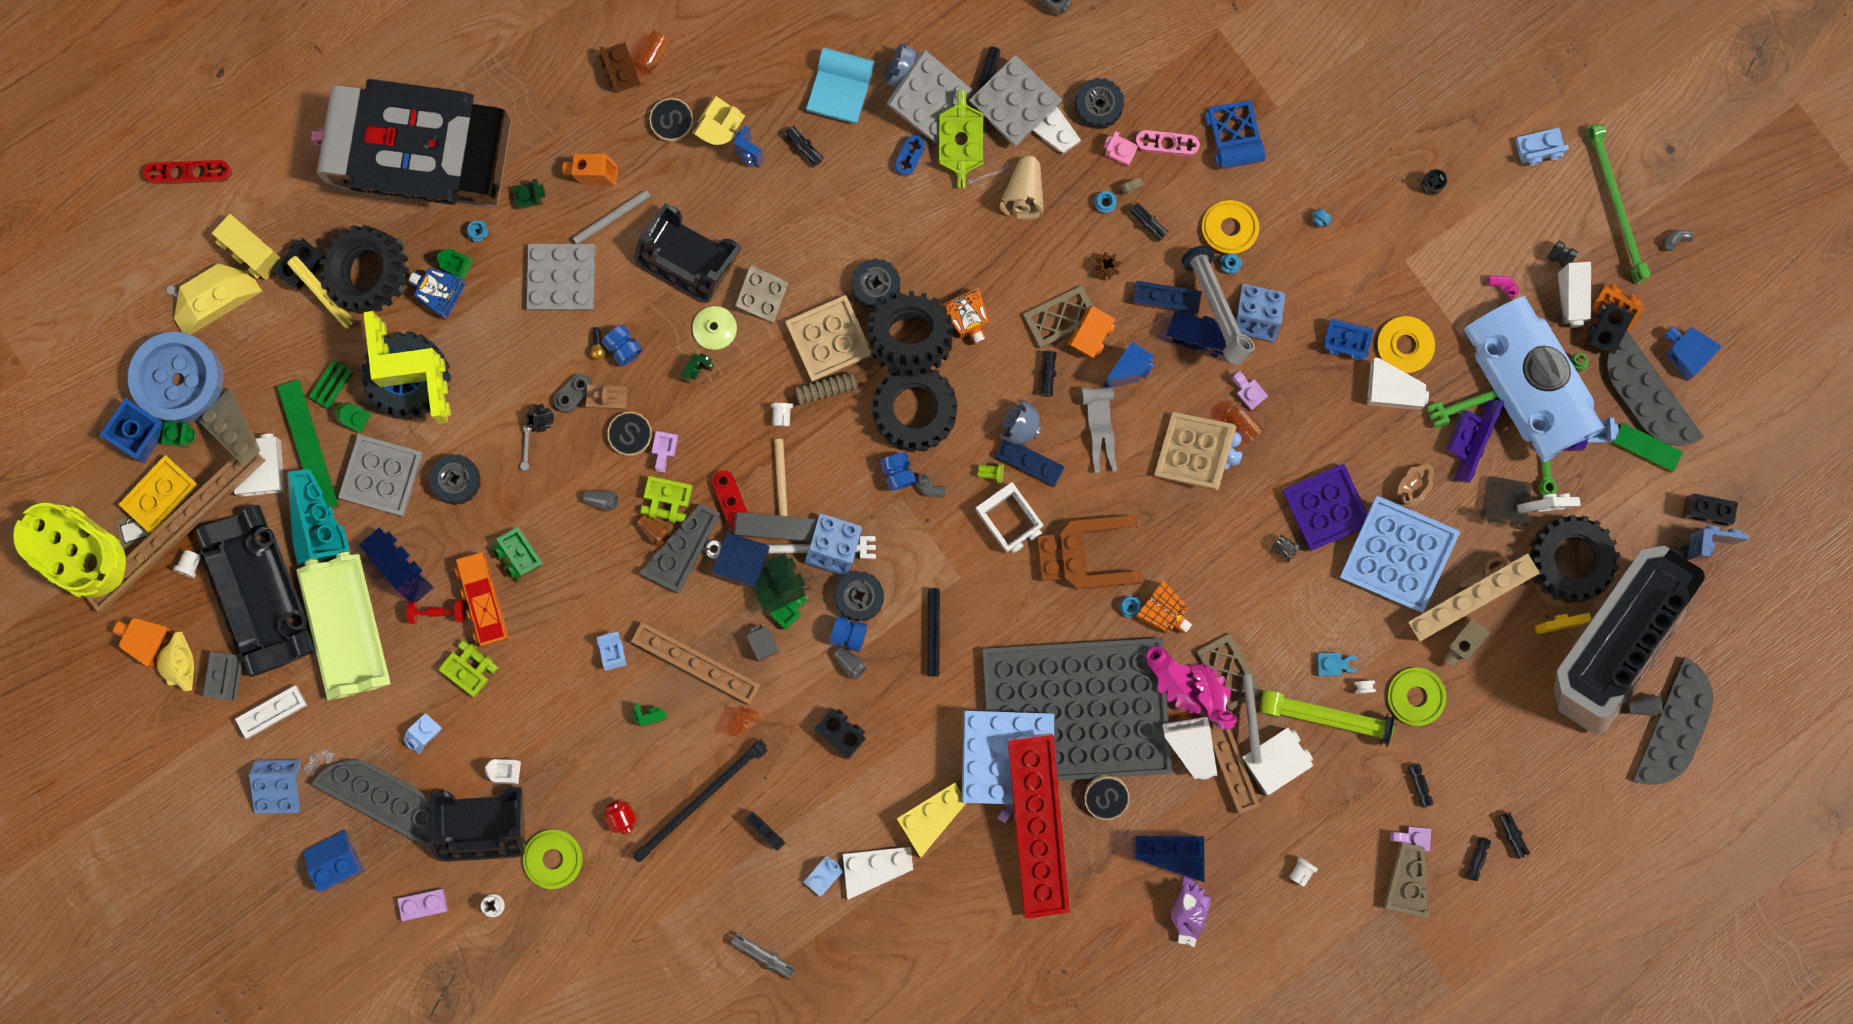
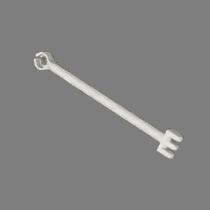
M860 536V543H858L856 552H860V559H876V554H867V550H876V545H867V542L876 541V536ZM710 541L705 548L710 549L711 546L716 545L718 546V551L712 553L710 550H707L706 553L710 558L717 559L722 544L718 541ZM811 544L769 545L770 550L768 554L808 553Z

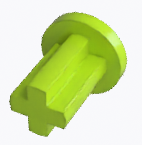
M999 463L998 467L979 465L978 476L980 478L997 479V483H1002L1004 464Z

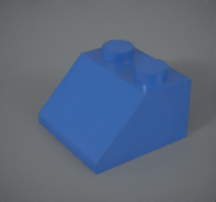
M1132 341L1108 376L1104 386L1116 387L1139 382L1141 377L1146 379L1155 364L1152 362L1154 355Z
M125 398L100 436L136 460L145 463L158 443L163 422Z
M346 831L304 851L308 873L318 893L326 892L365 872Z

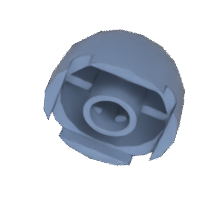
M902 43L896 47L894 53L897 56L893 60L890 59L885 75L886 85L893 88L898 87L919 55L915 49Z
M1019 399L1017 401L1020 403L1018 407L1013 405L1001 427L1005 429L1004 434L1000 433L999 435L1001 439L1014 445H1023L1032 438L1036 439L1041 431L1039 426L1040 416L1036 408L1025 400Z

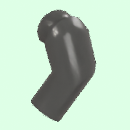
M1672 230L1664 237L1663 248L1667 251H1673L1676 248L1675 245L1680 241L1692 242L1694 231Z
M925 473L917 476L916 486L924 496L945 497V486H934L928 479L929 476Z

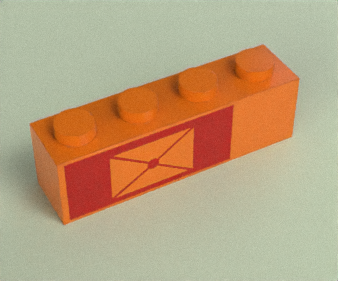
M480 552L457 559L458 566H455L454 569L457 578L461 579L463 587L460 590L463 600L468 601L470 608L466 609L469 621L473 622L475 630L472 631L475 643H479L481 647L485 648L510 640L486 554Z

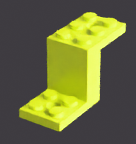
M373 311L364 312L371 379L380 387L427 381L431 417L439 424L448 423L451 409L449 402L446 403L445 394H448V385L446 380L443 381L442 372L446 371L444 358L441 359L440 354H437L433 348L389 354L388 345L384 344V335H387L385 322H382L381 318Z

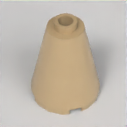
M1025 156L1019 159L1001 198L1000 209L1008 216H1010V213L1017 215V219L1032 220L1039 218L1040 213L1043 214L1041 165L1033 156Z

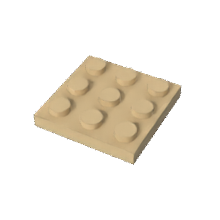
M846 295L785 321L812 383L872 357L871 349L868 348V342Z
M1172 412L1154 475L1162 479L1219 490L1237 426Z

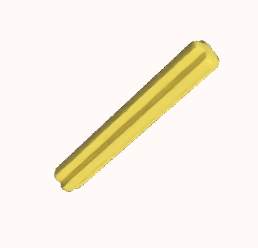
M297 256L292 257L287 262L291 269L345 328H349L354 323V319L345 309L336 304L337 301L327 296L329 292L323 289L318 279Z

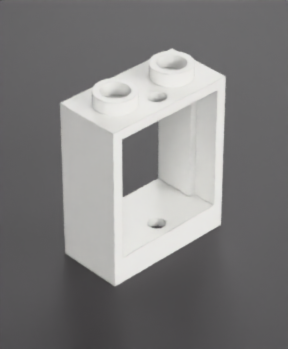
M1013 482L975 509L1006 554L1010 551L1014 554L1024 546L1022 542L1028 538L1032 541L1042 534L1040 530L1044 525ZM1010 496H1013L1034 527L1008 544L986 513Z

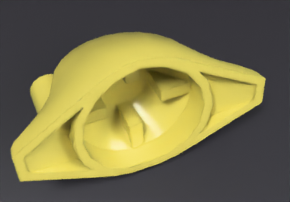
M177 632L174 633L170 643L158 654L157 668L160 675L167 680L169 686L178 685L183 691L192 690L194 674L193 656L183 633Z

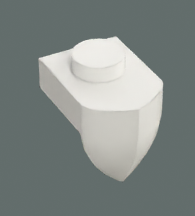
M493 759L485 766L486 775L494 783L518 784L521 761Z

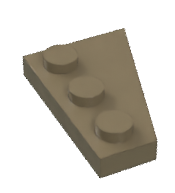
M1400 841L1383 906L1385 909L1429 918V911L1427 910L1428 894L1425 880V848L1423 846Z

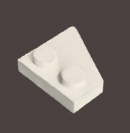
M1570 494L1543 495L1542 500L1517 505L1519 514L1531 511L1564 510L1581 506L1579 497H1570Z

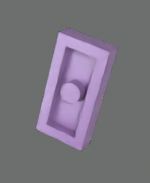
M444 889L398 899L402 921L448 911Z

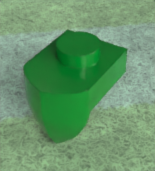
M444 249L437 254L439 266L463 280L474 261L453 249Z
M349 402L335 408L336 420L350 429L362 433L371 413Z

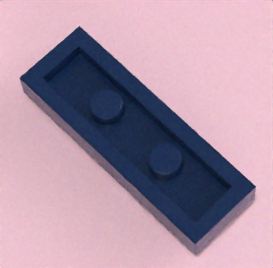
M1136 280L1132 304L1198 314L1202 291Z
M1003 440L995 458L1053 487L1056 486L1065 466L1023 445H1014Z

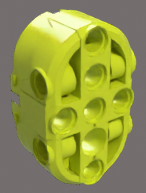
M39 503L23 512L26 514L22 521H17L13 536L16 550L30 567L39 571L52 584L55 583L79 598L82 596L88 598L101 597L121 585L126 567V557L120 540L88 518L82 511L73 506L67 507L51 503ZM77 548V553L74 556V550ZM93 557H96L97 565L93 571L89 572L88 563ZM64 566V571L61 574V568Z

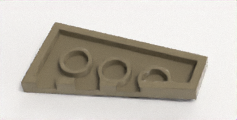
M228 388L198 421L243 466H246L261 450L253 432L248 427L247 419L241 412L240 404L235 399V393Z

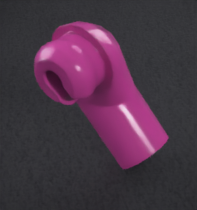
M1489 275L1488 286L1500 287L1510 298L1518 295L1519 288L1511 277Z

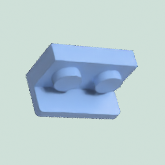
M1560 128L1529 134L1515 139L1521 163H1529L1530 166L1543 162L1542 160L1548 158L1551 161L1561 159L1569 150L1568 145L1564 146Z

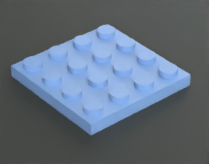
M1376 495L1342 569L1340 578L1423 613L1456 543L1460 530Z
M964 711L962 803L1013 804L1007 739L1047 733L1054 735V714Z

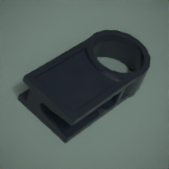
M752 811L745 819L777 851L786 844L755 812Z

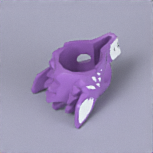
M1188 876L1183 878L1182 890L1172 907L1171 918L1179 932L1178 943L1195 947L1197 938L1206 925L1204 921L1207 917L1211 897L1204 895L1205 889H1199V883H1195Z

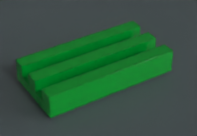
M333 360L309 397L330 409L354 372ZM337 367V371L335 372V374L333 375V377L331 378V380L329 381V383L327 384V386L318 398V394L320 393V391L322 390V388L324 387V385L326 384V382L328 381V379ZM345 372L344 376L336 386L335 390L333 391L327 402H325V397L332 389L341 373Z

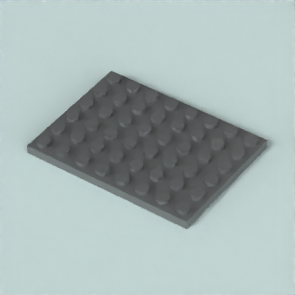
M1162 638L982 649L986 712L1054 714V745L1058 781L1094 779L1101 775L1127 777L1172 774L1170 744L1165 738L1162 724L1169 723L1166 692L1159 693L1157 691L1158 676L1146 661L1147 652L1152 647L1163 648Z

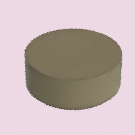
M1137 178L1123 184L1121 189L1123 193L1128 194L1140 189L1144 184L1141 178Z

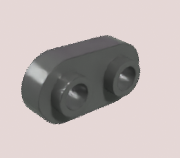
M585 374L575 375L556 394L554 403L557 409L563 413H570L575 410L587 397V385H593L592 380ZM578 382H585V386L583 388H578ZM564 397L569 398L567 404H562L561 402Z

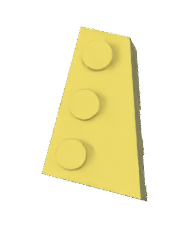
M231 214L212 232L217 238L215 242L222 249L226 250L229 248L234 253L231 256L237 262L248 264L250 266L248 271L257 279L261 276L267 280L274 273V265L280 257Z
M956 783L897 818L920 858L966 804L962 803V793Z

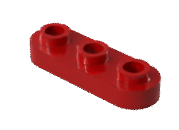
M722 470L714 475L712 483L729 528L734 533L736 513L748 512L734 476L730 472ZM721 478H726L728 480L726 485H721L719 483ZM730 498L736 500V503L733 506H729L727 504V501Z

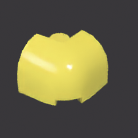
M713 96L697 122L699 124L694 128L692 134L713 145L725 144L734 138V133L745 115L734 106H730L717 96Z

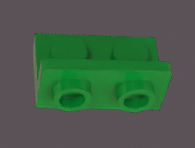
M519 527L498 537L491 546L493 555L502 562L507 576L512 578L515 583L543 564Z

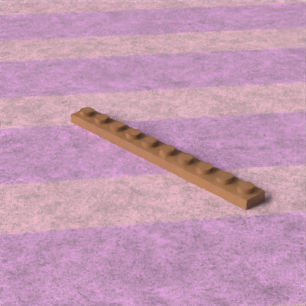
M258 453L246 466H243L233 457L126 557V567L121 585L104 596L96 598L86 597L96 611L103 613L259 468L266 461L262 455Z

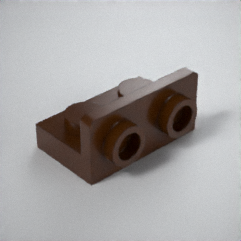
M625 42L605 50L603 46L599 47L601 54L597 56L601 67H606L609 74L605 75L609 88L614 87L615 92L618 93L641 85Z

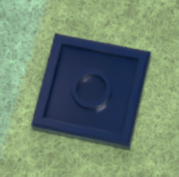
M727 532L712 570V575L755 588L770 546Z

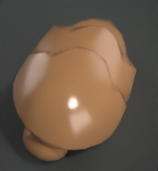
M1430 464L1412 467L1405 477L1400 480L1396 494L1398 501L1402 505H1416L1422 502L1433 488L1434 469Z

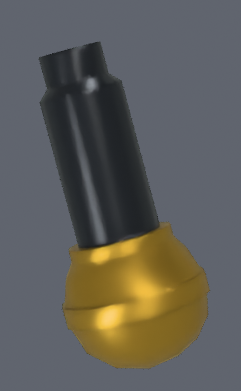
M593 327V346L590 355L594 360L599 361L605 357L606 351L602 346L599 327Z

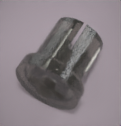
M1281 534L1271 549L1285 558V562L1289 564L1299 551L1301 545L1293 543Z

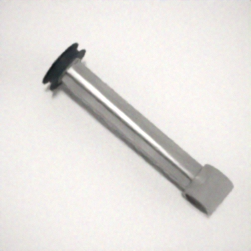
M1207 245L1194 247L1183 255L1181 262L1185 270L1195 271L1226 341V347L1223 349L1225 358L1234 365H1240L1254 351V343L1248 336L1241 334L1210 264L1215 257L1212 248Z

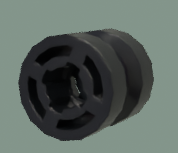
M1440 169L1429 171L1422 180V190L1431 196L1439 194L1447 184V176Z
M1558 240L1547 259L1552 262L1558 260L1560 267L1564 268L1568 263L1574 261L1578 251L1574 248H1565V243Z

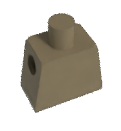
M1467 617L1446 646L1451 650L1443 660L1453 668L1461 658L1467 661L1490 632L1472 618ZM1466 641V647L1460 650V642Z

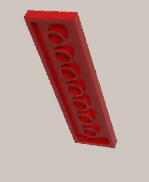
M1047 733L1007 739L1023 916L1025 919L1070 913L1054 735Z

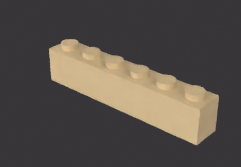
M1525 554L1408 621L1419 641H1422L1538 575L1539 571L1529 554Z

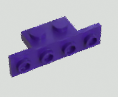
M1487 401L1480 417L1468 410H1462L1446 448V451L1462 460L1454 481L1471 482L1479 460L1484 454L1487 441L1492 435L1494 424L1501 413L1503 401Z

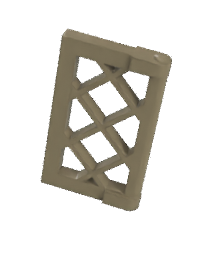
M1081 285L1024 313L1023 317L1038 347L1041 349L1073 333L1076 327L1080 328L1081 324L1078 318L1081 309L1086 311L1088 306L1093 305ZM1077 295L1082 299L1081 305L1068 302L1069 299ZM1060 303L1064 304L1061 315L1048 311ZM1066 305L1079 308L1076 320L1063 316ZM1045 313L1041 325L1033 321L1032 317ZM1047 314L1060 318L1056 330L1043 326ZM1062 319L1074 323L1073 326L1063 331L1058 330ZM1042 329H1045L1055 334L1043 340L1040 333Z
M1230 633L1195 652L1204 667L1208 665L1211 667L1210 671L1217 669L1227 673L1223 687H1227L1230 674L1242 678L1239 690L1230 688L1231 691L1238 693L1237 700L1230 702L1228 699L1226 705L1228 711H1233L1234 708L1246 702L1245 692L1242 691L1244 685L1243 675H1252L1254 697L1262 693V689ZM1228 643L1233 654L1229 655L1220 652L1221 645ZM1208 652L1216 653L1213 666L1209 664L1205 657V654ZM1219 655L1231 658L1228 670L1216 667ZM1234 659L1238 661L1242 668L1243 675L1231 672Z

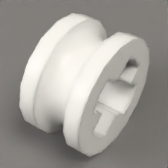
M1375 681L1354 682L1357 686L1355 694L1376 692V689L1373 688Z

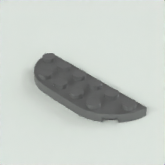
M1626 331L1615 355L1608 352L1607 364L1605 365L1608 381L1616 395L1646 434L1666 444L1676 446L1693 444L1703 439L1704 436L1629 332Z
M1683 657L1663 704V713L1659 714L1633 776L1632 781L1636 783L1656 785L1669 782L1680 776L1690 765L1713 708L1711 684L1704 671L1686 657Z
M355 760L331 765L323 770L313 781V786L430 849L428 844L430 801L415 787L370 763Z

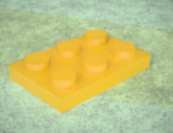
M165 455L118 505L152 534L200 485Z

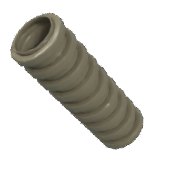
M851 371L849 375L844 373L841 377L837 375L834 379L829 377L827 381L822 379L820 383L816 381V384L809 383V386H805V384L801 388L797 386L795 387L798 403L800 406H803V403L807 402V404H810V401L817 402V399L824 400V397L829 399L831 395L836 397L838 393L843 395L846 391L847 393H850V390L857 391L858 387L854 373Z

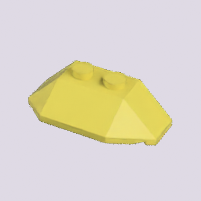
M216 264L179 287L174 319L182 333L192 335L263 291L250 272Z

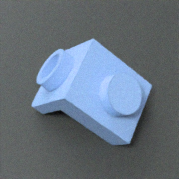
M1614 417L1600 420L1605 429L1589 438L1587 444L1610 443L1614 441L1616 436H1618V424L1615 423Z
M618 632L606 633L596 638L605 671L627 665L623 643Z
M425 713L407 730L403 740L409 749L420 754L425 746L441 732L442 727Z
M826 856L804 883L821 897L842 874L843 869L839 867L836 861Z

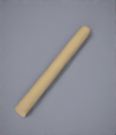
M775 439L779 516H788L783 439Z

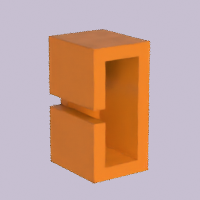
M1088 306L1079 322L1081 324L1080 328L1076 327L1067 345L1088 357L1094 358L1095 355L1098 356L1104 348L1102 342L1106 335L1110 336L1115 328L1113 324L1115 318L1094 306Z

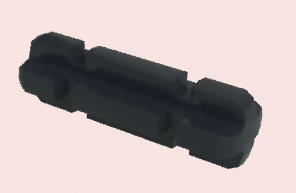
M1416 763L1408 766V771L1413 776L1412 782L1416 794L1420 796L1419 802L1421 807L1425 808L1433 805V799L1428 794L1430 791L1426 779L1421 774L1423 772L1421 765Z
M1484 837L1478 838L1476 844L1478 847L1474 850L1469 864L1471 868L1466 873V878L1472 881L1479 880L1481 874L1479 871L1482 870L1488 854L1486 850L1491 845V840Z

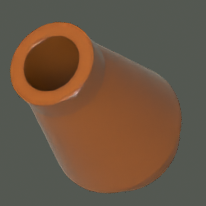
M643 515L637 522V526L641 528L654 545L661 546L670 537L671 532L667 526L646 515Z

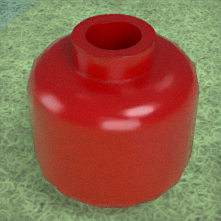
M618 799L605 807L606 811L603 814V818L613 833L621 832L624 835L634 829L633 824L637 821V816L629 802Z

